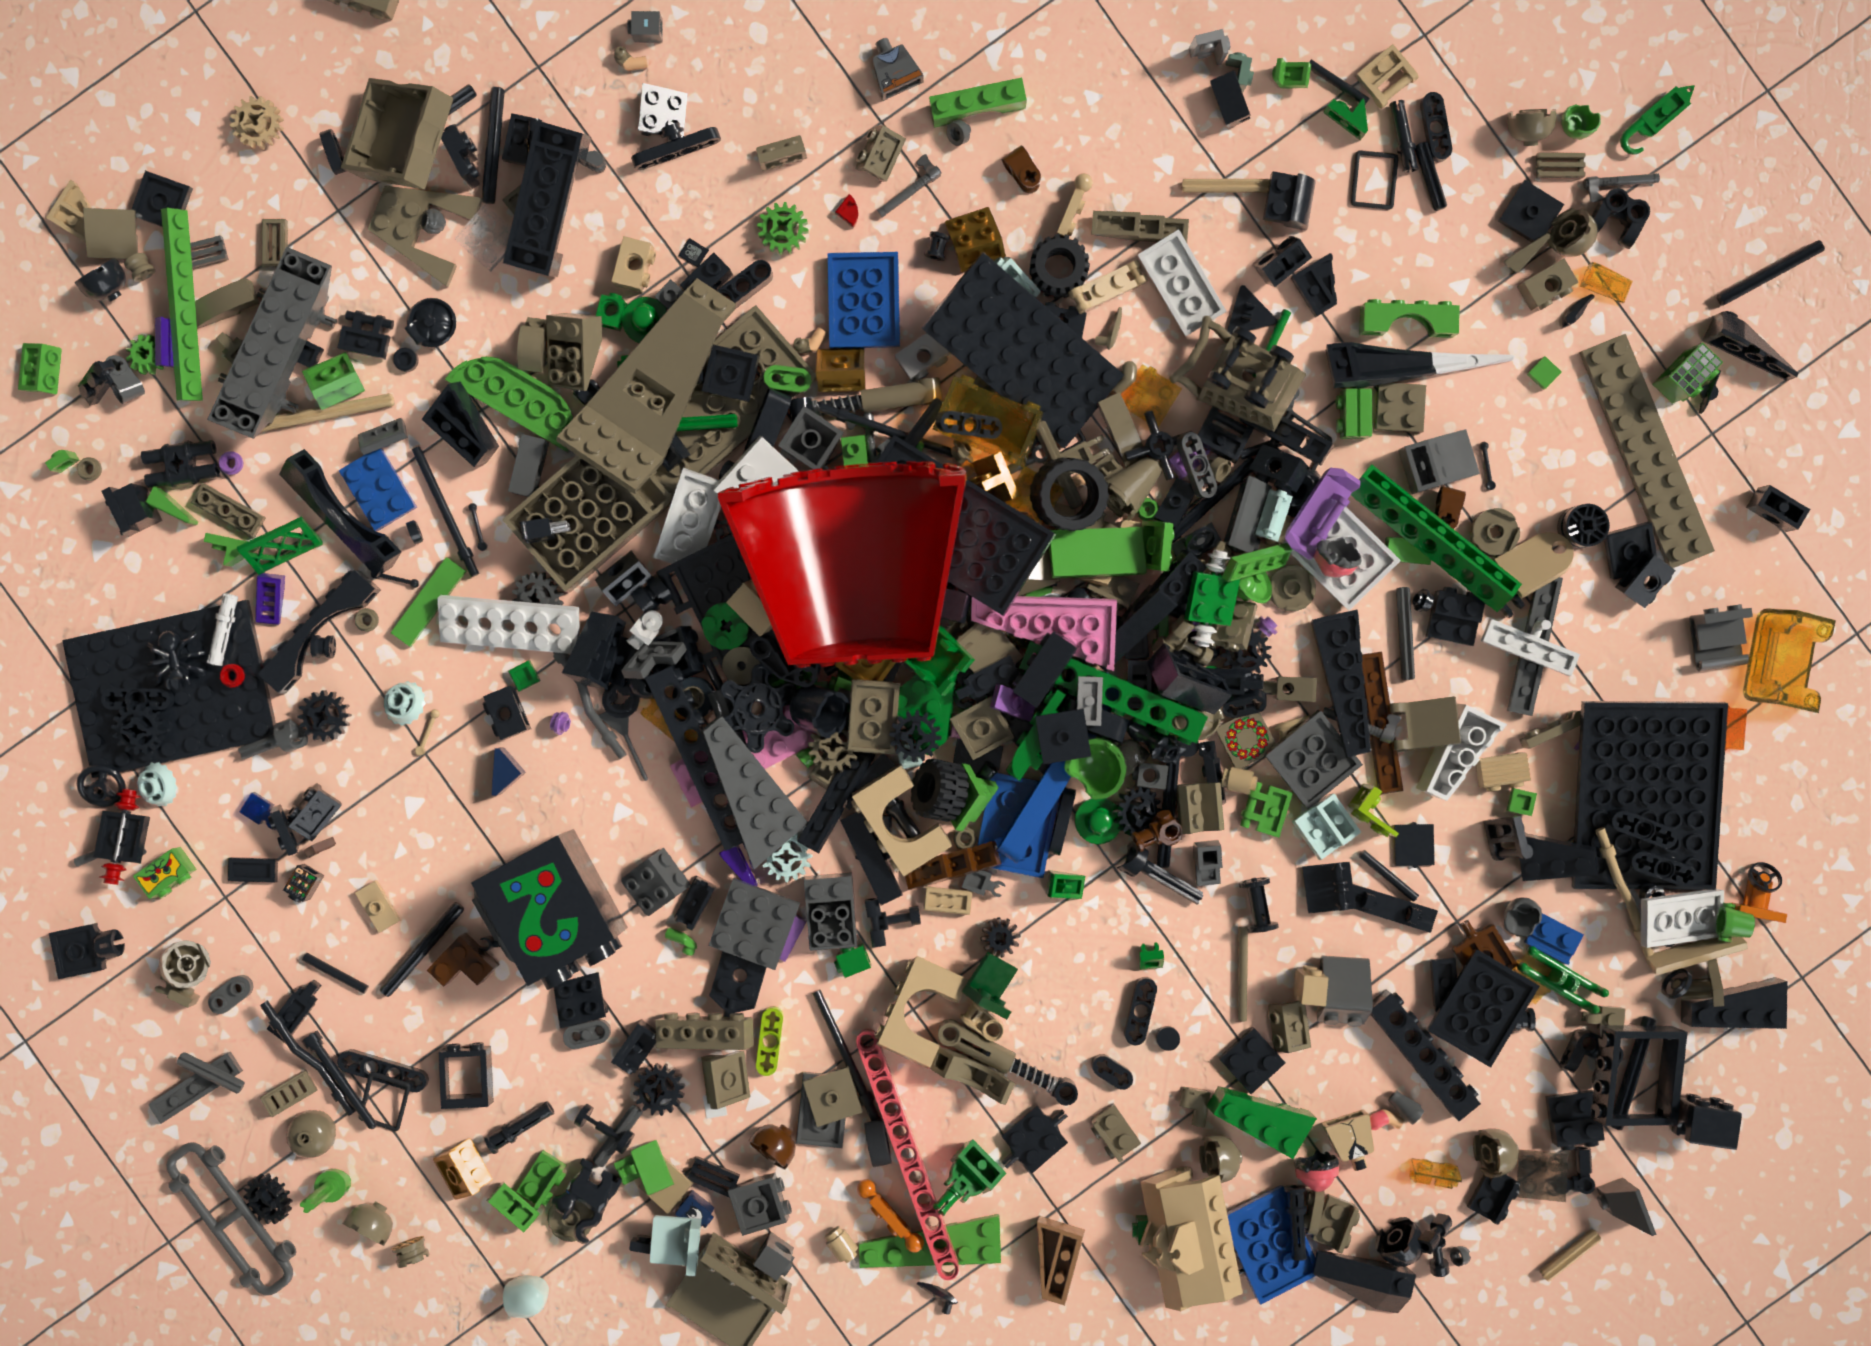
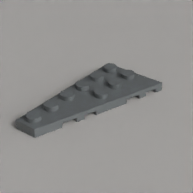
M719 715L701 731L716 767L718 778L723 786L735 824L740 832L742 843L747 851L751 867L756 869L806 826L808 822L725 719Z

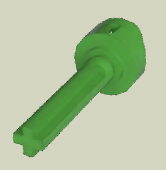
M336 1168L326 1169L317 1177L314 1183L315 1191L301 1201L300 1207L304 1208L303 1212L309 1213L323 1201L333 1203L340 1200L351 1187L350 1176Z

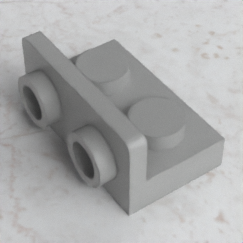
M1219 29L1195 35L1188 49L1190 58L1197 56L1198 59H1203L1214 53L1216 65H1221L1231 46L1228 35L1225 36L1224 30Z

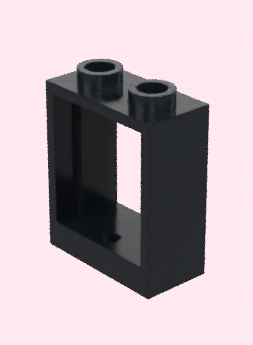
M483 1042L470 1043L469 1047H460L459 1043L447 1044L446 1048L438 1052L441 1109L489 1107L494 1102L491 1046H484ZM480 1056L482 1093L450 1094L448 1058Z

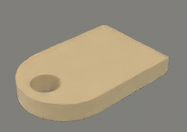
M1544 532L1535 535L1509 552L1494 559V562L1522 583L1516 592L1522 599L1565 574L1572 565L1574 551L1571 543L1564 536L1553 532ZM1556 545H1561L1566 551L1557 554L1552 548Z

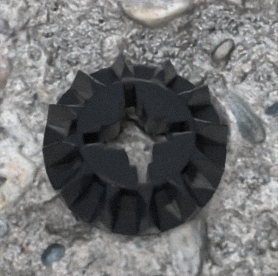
M627 682L623 688L611 683L602 696V704L605 711L612 717L619 719L630 717L637 711L641 702L640 698L634 696L629 691ZM617 691L622 696H630L628 697V699L625 700L626 708H624L620 703L613 704L616 702V700H618Z

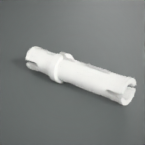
M222 594L219 613H216L215 616L217 621L207 660L209 664L223 665L232 622H235L234 611L238 600L236 595Z

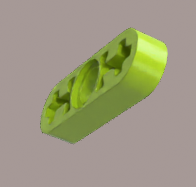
M777 1006L768 1007L762 1015L756 1069L763 1076L772 1075L778 1067L784 1014ZM771 1012H776L775 1015L779 1017V1020H776L774 1023V1029L778 1028V1032L772 1029L764 1030V1027H770V1019L766 1015L769 1016ZM766 1035L775 1036L777 1043L774 1047L765 1046L763 1038ZM762 1050L768 1053L776 1052L775 1055H770L769 1062L773 1066H770L769 1070H765L764 1065H761V1062H764L766 1059V1053L762 1054Z

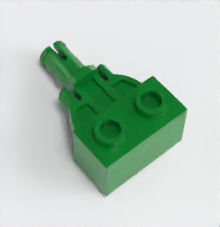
M972 1139L964 1143L950 1159L953 1164L950 1167L949 1178L944 1182L945 1186H950L939 1200L933 1204L935 1210L940 1209L938 1213L945 1216L946 1212L958 1199H960V1202L965 1203L969 1197L992 1191L1007 1173Z

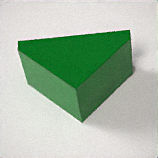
M1049 870L1046 894L1051 898L1082 899L1086 876Z

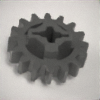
M534 571L530 575L522 576V580L515 583L518 588L512 590V593L517 595V598L512 601L552 605L564 604L562 600H559V597L564 595V592H558L557 589L560 586L553 584L554 579L552 577L547 579L546 572L538 575L537 571ZM530 583H535L532 588H527Z

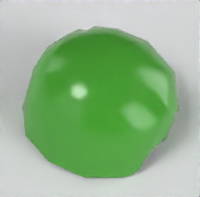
M1575 104L1569 106L1564 111L1560 121L1563 131L1567 136L1576 140H1582L1597 131L1601 125V116L1598 112L1592 113L1589 105L1580 106Z

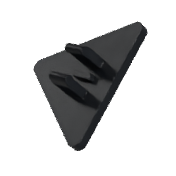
M1241 285L1227 331L1232 335L1236 326L1250 331L1275 325L1277 323L1276 317L1245 285Z

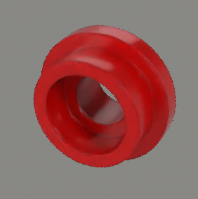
M228 664L220 672V680L227 687H238L245 678L244 670L237 664ZM232 671L236 673V678L234 680L230 678V673Z

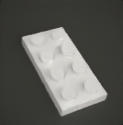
M1179 229L1138 254L1140 261L1185 337L1201 328L1203 316H1210L1214 320L1227 312Z
M683 468L653 558L673 564L708 546L721 508L718 494L712 489L718 483V479Z
M1717 888L1716 890H1702L1641 899V946L1650 948L1719 937L1716 932V919L1719 909L1723 906L1724 890Z

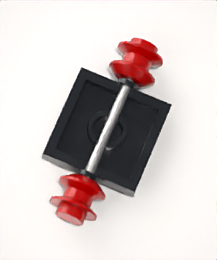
M122 789V793H116L121 798L120 802L114 803V805L118 809H122L120 813L102 811L93 857L108 859L110 862H113L101 866L106 871L105 875L99 876V878H104L103 883L118 885L119 880L124 881L120 874L127 869L120 865L121 861L141 864L150 817L131 814L130 811L139 809L135 801L141 798L135 790Z

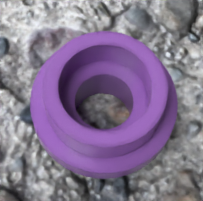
M233 451L225 452L219 459L220 469L228 475L238 474L244 465L241 455ZM234 459L235 466L231 468L229 462Z
M1263 616L1259 617L1256 625L1265 635L1270 637L1272 634L1276 635L1278 633L1275 629L1278 625L1269 616L1266 618Z
M563 711L560 713L556 712L552 716L550 729L555 734L562 735L568 731L571 724L568 713Z

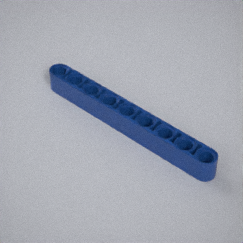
M1109 687L1106 691V696L1109 700L1115 701L1119 698V691L1115 687ZM1103 704L1102 710L1111 713L1112 707ZM1088 733V739L1096 738V735ZM1066 761L1050 763L1001 841L997 852L1015 863L1020 861L1071 778L1064 768Z

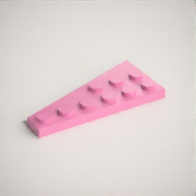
M1017 596L1005 616H1002L972 597V621L997 630L1009 632L1016 637L1034 641L1039 645L1047 632L1052 634L1056 630L1079 646L1073 656L1114 671L1117 599Z

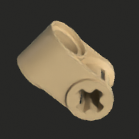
M972 1001V1005L965 1014L959 1016L966 1025L976 1030L989 1041L999 1040L1004 1033L1003 1022L992 1012L977 1005L974 1001ZM991 1023H995L1000 1027V1031L995 1035L988 1033L986 1029Z

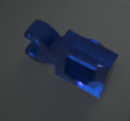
M251 792L239 813L258 825L262 824L265 820L267 827L272 829L268 816H270L271 808L275 804L258 793Z

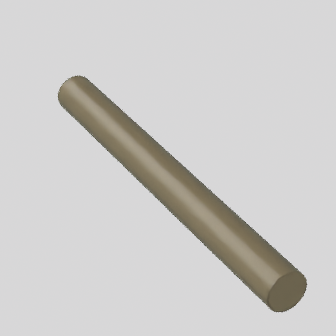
M1239 926L1238 1021L1242 1022L1247 1021L1248 926Z

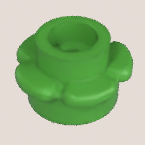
M1146 498L1137 512L1139 514L1138 517L1141 520H1153L1159 509L1158 503L1150 498Z

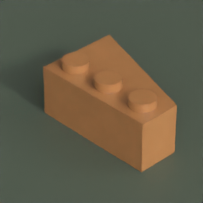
M1040 1216L1037 1221L1040 1254L1041 1296L1044 1300L1065 1306L1085 1229Z

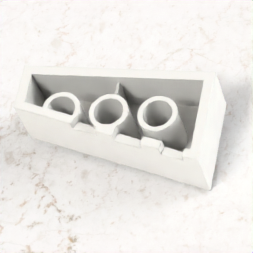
M1457 703L1461 744L1435 747L1416 789L1445 801H1448L1466 778L1465 775L1471 767L1478 763L1479 757L1486 748L1492 745L1497 734L1507 726L1506 723L1466 704Z

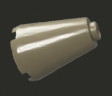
M1144 457L1106 479L1109 493L1107 507L1118 517L1121 518L1125 515L1127 516L1126 520H1131L1162 474L1160 462L1157 459Z

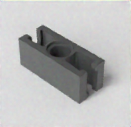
M525 434L521 435L508 492L529 497L539 488L550 442Z

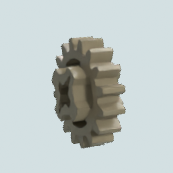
M847 724L842 732H835L831 735V738H826L825 740H821L822 736L810 735L814 742L808 743V747L814 750L810 751L809 755L810 757H816L813 761L815 765L821 763L820 768L822 771L829 767L830 773H834L835 768L843 772L844 765L851 768L850 760L857 761L854 751H847V742H843L840 739V734L848 739ZM833 743H837L839 747L835 748V752H831L830 749ZM819 751L828 755V761L820 756ZM843 754H847L845 758L838 761V758H840Z

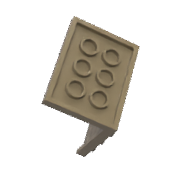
M713 1232L698 1255L696 1275L687 1276L685 1274L666 1306L673 1308L729 1346H753L776 1311L782 1314L787 1307L792 1283L781 1276L778 1281L774 1280L753 1265L754 1258Z

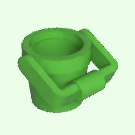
M1723 902V906L1719 909L1716 919L1718 940L1731 942L1732 937L1750 938L1755 927L1754 915L1736 910V904Z

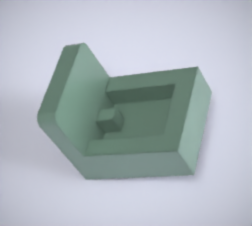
M1234 52L1228 55L1225 65L1239 68L1237 79L1242 92H1244L1247 85L1251 86L1254 71H1250L1252 58L1247 57L1244 53Z

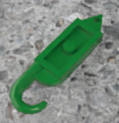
M1695 85L1680 88L1675 86L1626 128L1620 137V145L1623 151L1630 155H1637L1643 152V147L1638 149L1631 148L1628 143L1629 138L1636 132L1648 138L1656 135L1692 104L1690 99Z

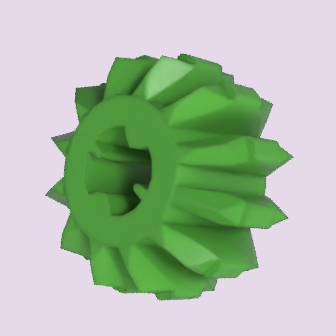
M150 334L147 337L138 335V342L133 339L130 340L133 346L132 348H125V350L131 355L125 359L130 363L132 362L130 367L133 370H139V373L146 375L148 372L154 375L156 374V368L164 369L161 365H155V336Z

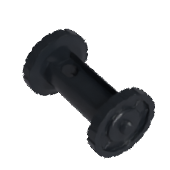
M1254 877L1239 882V888H1247L1253 924L1247 927L1248 933H1261L1279 928L1278 922L1270 921L1264 885L1271 883L1270 877Z

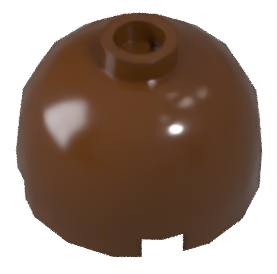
M773 1124L764 1125L758 1128L748 1140L756 1151L767 1160L769 1158L775 1161L774 1165L782 1170L787 1169L795 1156V1141L791 1138L793 1132L783 1124L780 1127Z

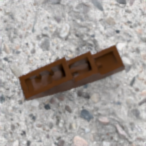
M990 841L972 848H964L949 854H941L932 858L905 875L908 890L940 883L1001 865L996 841Z

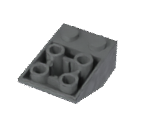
M1467 429L1417 442L1398 450L1412 495L1480 474Z
M852 872L805 876L804 891L810 951L857 947Z

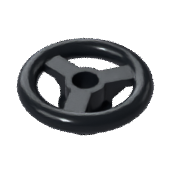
M91 765L83 769L78 775L76 782L80 796L89 804L97 807H110L114 803L120 802L121 797L109 787V783L106 781L108 774L118 784L117 793H122V789H126V784L118 771L106 765ZM99 772L98 780L84 786V780L90 773Z

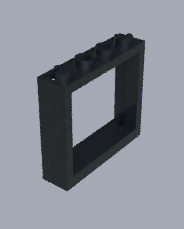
M1600 1025L1591 1119L1604 1126L1678 1125L1688 1032L1674 1026ZM1621 1038L1663 1039L1655 1114H1613Z

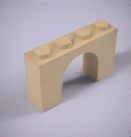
M900 763L852 793L854 800L851 803L857 813L862 812L867 819L864 821V824L869 832H875L879 840L876 842L882 852H888L892 860L889 862L896 873L900 871L904 877L950 848L952 844L939 822L921 834L907 839L896 837L886 829L882 819L886 805L914 786L911 778Z
M916 956L914 961L909 959L904 970L907 973L904 982L900 981L894 992V994L898 995L894 1004H889L884 1015L888 1017L885 1026L880 1024L874 1038L878 1039L877 1046L928 1069L931 1067L940 1045L910 1030L904 1017L905 1005L912 995L923 991L935 993L954 1003H958L963 994L961 991L969 979Z

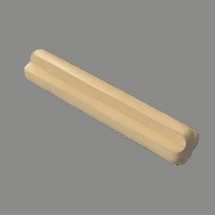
M1593 1229L1588 1231L1540 1269L1543 1278L1548 1282L1554 1279L1601 1241L1600 1235Z

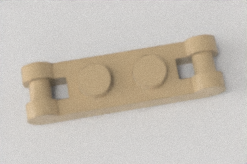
M1134 260L1117 270L1069 291L1070 298L1074 299L1077 304L1076 309L1078 313L1082 314L1148 282L1149 280L1146 275L1142 274L1139 269L1141 265L1138 260ZM1130 272L1134 277V280L1130 281L1129 277L1127 276V274ZM1083 294H1085V296L1087 297L1088 301H1086V300L1084 299Z

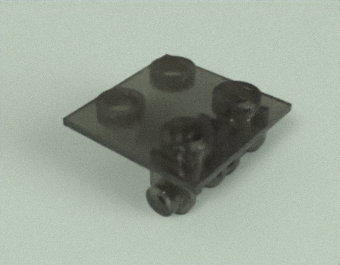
M1519 1149L1517 1181L1520 1183V1191L1517 1197L1566 1202L1568 1154Z

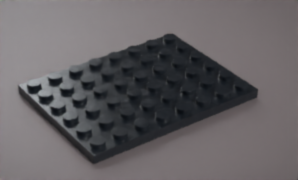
M249 600L238 601L234 611L235 622H232L222 666L207 663L217 619H215L216 613H219L220 606L62 640L89 766L106 765L120 773L149 766L151 762L154 764L160 762L161 764L247 745L274 734L276 720L268 684L258 675L262 670L261 665L263 661ZM163 632H177L181 641L196 632L197 636L191 642L185 644L184 647L188 652L205 651V655L188 657L184 663L203 668L205 672L192 671L180 666L181 670L189 676L191 684L188 685L186 683L185 688H183L180 683V689H176L169 681L171 689L168 690L174 695V704L167 710H152L154 713L157 711L161 712L158 716L159 720H166L165 723L161 724L162 727L167 729V732L161 734L165 740L159 743L158 748L155 750L151 749V752L144 754L142 751L135 755L134 749L126 752L125 744L117 745L120 741L119 737H112V735L117 733V730L111 728V725L117 723L113 717L120 714L119 710H109L102 705L101 696L103 692L111 688L167 689L165 680L172 669H169L162 675L163 678L160 683H156V673L168 663L158 664L149 668L147 666L148 663L163 658L161 655L152 652L147 647V644L151 643L161 650L157 642ZM237 664L242 667L245 673L243 683L238 687L225 686L220 680V672L224 666ZM234 671L230 673V678L232 680L236 678V673ZM139 692L135 693L132 697L135 705L143 702V696ZM162 695L160 697H151V702H161L162 704V702H166V697H162ZM112 696L110 701H125V697ZM131 714V715L127 718L126 722H128V721L131 720V717H133V714ZM150 735V736L147 737V740H145V743H147V742H149V741L151 740L152 735ZM99 772L91 773L92 778L99 777Z
M1581 701L1574 843L1596 847L1599 872L1597 875L1572 877V888L1617 889L1606 859L1601 856L1599 850L1601 846L1595 832L1596 829L1604 827L1610 844L1614 845L1616 851L1615 858L1628 889H1641L1644 884L1653 883L1665 890H1716L1728 716L1727 702ZM1622 808L1665 824L1677 832V842L1670 848H1662L1617 831L1608 822L1609 814L1614 809ZM1617 817L1616 819L1619 824L1620 822L1629 826L1631 824L1630 821L1623 817ZM1642 822L1638 825V834H1645L1648 831V823ZM1655 831L1654 835H1657L1662 839L1669 838V835L1667 833L1662 834L1658 831ZM1642 849L1688 864L1697 871V881L1690 887H1683L1637 872L1629 866L1628 856L1633 850ZM1644 858L1636 859V862L1638 864L1644 863L1650 866L1651 862H1648ZM1661 862L1657 866L1658 874H1663L1668 870L1667 862ZM1675 869L1674 874L1682 878L1689 877V873H1682Z

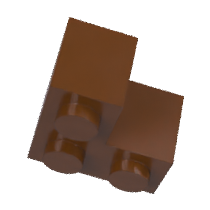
M464 933L426 971L443 987L451 983L461 971L478 986L500 964L486 951H481L479 949L481 946L471 936Z

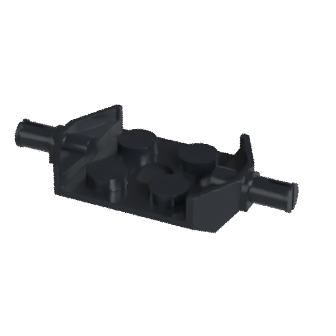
M722 951L709 996L723 1009V1017H730V1014L755 1008L767 967ZM743 969L747 974V978L744 981H737L734 978L735 970Z

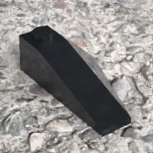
M1321 1250L1316 1251L1312 1271L1315 1276L1370 1307L1393 1313H1399L1411 1299L1416 1274L1407 1266L1397 1267L1388 1262Z

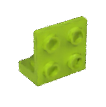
M1364 783L1348 804V807L1353 810L1351 814L1362 822L1364 821L1367 824L1370 822L1372 824L1370 828L1379 835L1397 837L1398 832L1369 812L1370 808L1374 809L1380 802L1381 797L1379 796L1382 791L1373 785Z

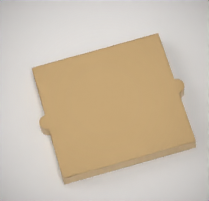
M664 1157L674 1185L648 1197L667 1214H670L677 1203L683 1201L684 1194L693 1183ZM641 1182V1184L638 1187L647 1195L644 1185Z

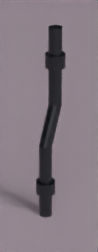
M268 1000L259 1005L270 1020L268 1022L273 1030H277L290 1051L318 1071L331 1090V1096L335 1102L338 1101L348 1116L356 1112L323 1063L298 1045L284 1023L286 1021L281 1014L278 1016Z

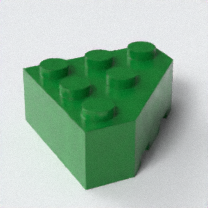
M958 674L956 675V677H955L954 680H953L955 683H957V676H958ZM915 675L900 687L898 716L901 715L905 718L907 710L910 711L911 715H915L916 709H919L921 716L928 712L929 720L935 717L936 721L933 725L940 726L941 728L936 734L941 735L942 738L935 741L940 747L950 736V718L953 713L956 684L946 696H943L928 681L922 680L918 675ZM912 721L904 724L906 729L912 725ZM921 721V726L924 730L931 732L928 725ZM915 725V730L911 734L915 741H918V737H922V735L918 734L917 725ZM924 742L920 746L922 750L926 748L930 742Z

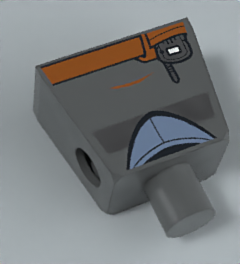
M888 38L880 39L875 43L879 54L874 56L872 60L883 101L924 83L922 71L903 44L892 48Z

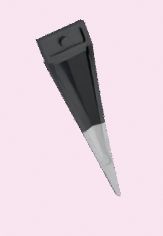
M1353 342L1326 344L1325 349L1334 388L1356 386L1359 389L1509 362L1515 358V355L1425 352Z

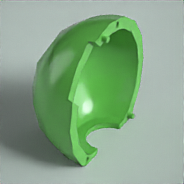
M1099 738L1089 739L1091 757L1067 760L1064 768L1071 777L1077 778L1084 785L1085 792L1092 799L1108 798L1115 794L1124 783L1126 774L1125 760L1122 752L1113 743Z

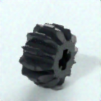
M997 917L996 925L991 920H988V925L991 929L982 927V932L988 935L981 936L980 940L988 942L983 946L984 950L993 947L991 954L996 955L997 950H1000V957L1003 958L1005 956L1004 950L1006 949L1009 954H1013L1010 945L1019 947V943L1013 939L1020 938L1021 935L1018 932L1012 933L1018 927L1016 924L1008 927L1010 924L1009 918H1006L1004 924H1001V918ZM997 932H1001V934L1003 932L1006 933L1004 942H1000V940L998 942L995 941Z

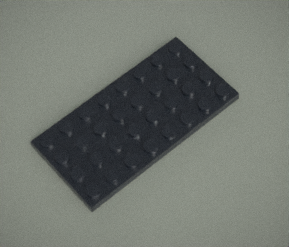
M984 252L979 254L921 327L923 331L1031 422L1036 424L1040 421H1045L1055 442L1064 449L1097 410L1098 402L1106 399L1124 376L1121 371Z
M893 435L876 462L906 464L907 461H926L935 463V468L943 469V464ZM966 479L948 582L1000 615L1005 616L1056 534Z

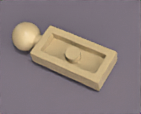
M1086 173L1077 175L1074 180L1076 189L1057 231L1060 237H1064L1065 234L1072 236L1077 224L1073 222L1076 213L1081 214L1086 202L1082 200L1083 195L1092 188L1093 180Z

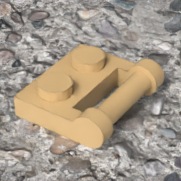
M1392 44L1358 72L1355 77L1372 96L1375 104L1382 109L1388 104L1389 99L1407 84L1415 82L1419 75L1396 46ZM1401 69L1404 76L1382 93L1378 87Z

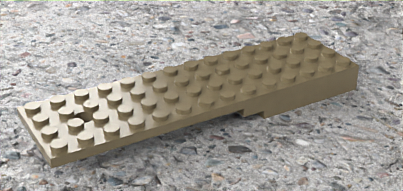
M757 305L752 307L713 343L714 345L760 356L758 366L761 372L759 377L754 380L750 402L702 391L704 383L696 384L682 416L696 417L736 414L738 418L737 427L676 431L675 434L691 455L670 472L661 464L635 494L576 455L503 519L505 524L564 592L571 593L671 506L683 468L706 475L749 438L765 394L769 389L764 381V373L767 368L773 365L802 368L809 372L812 382L816 380V373ZM710 353L704 365V379L706 375ZM778 374L772 377L773 382H779L781 376ZM799 377L796 379L795 383L797 385H802L804 383V379L802 377ZM779 391L781 393L791 396L792 399H794L798 394H800L794 392ZM549 518L552 522L566 520L570 525L568 526L570 531L555 533L556 539L526 544L522 540L519 522Z

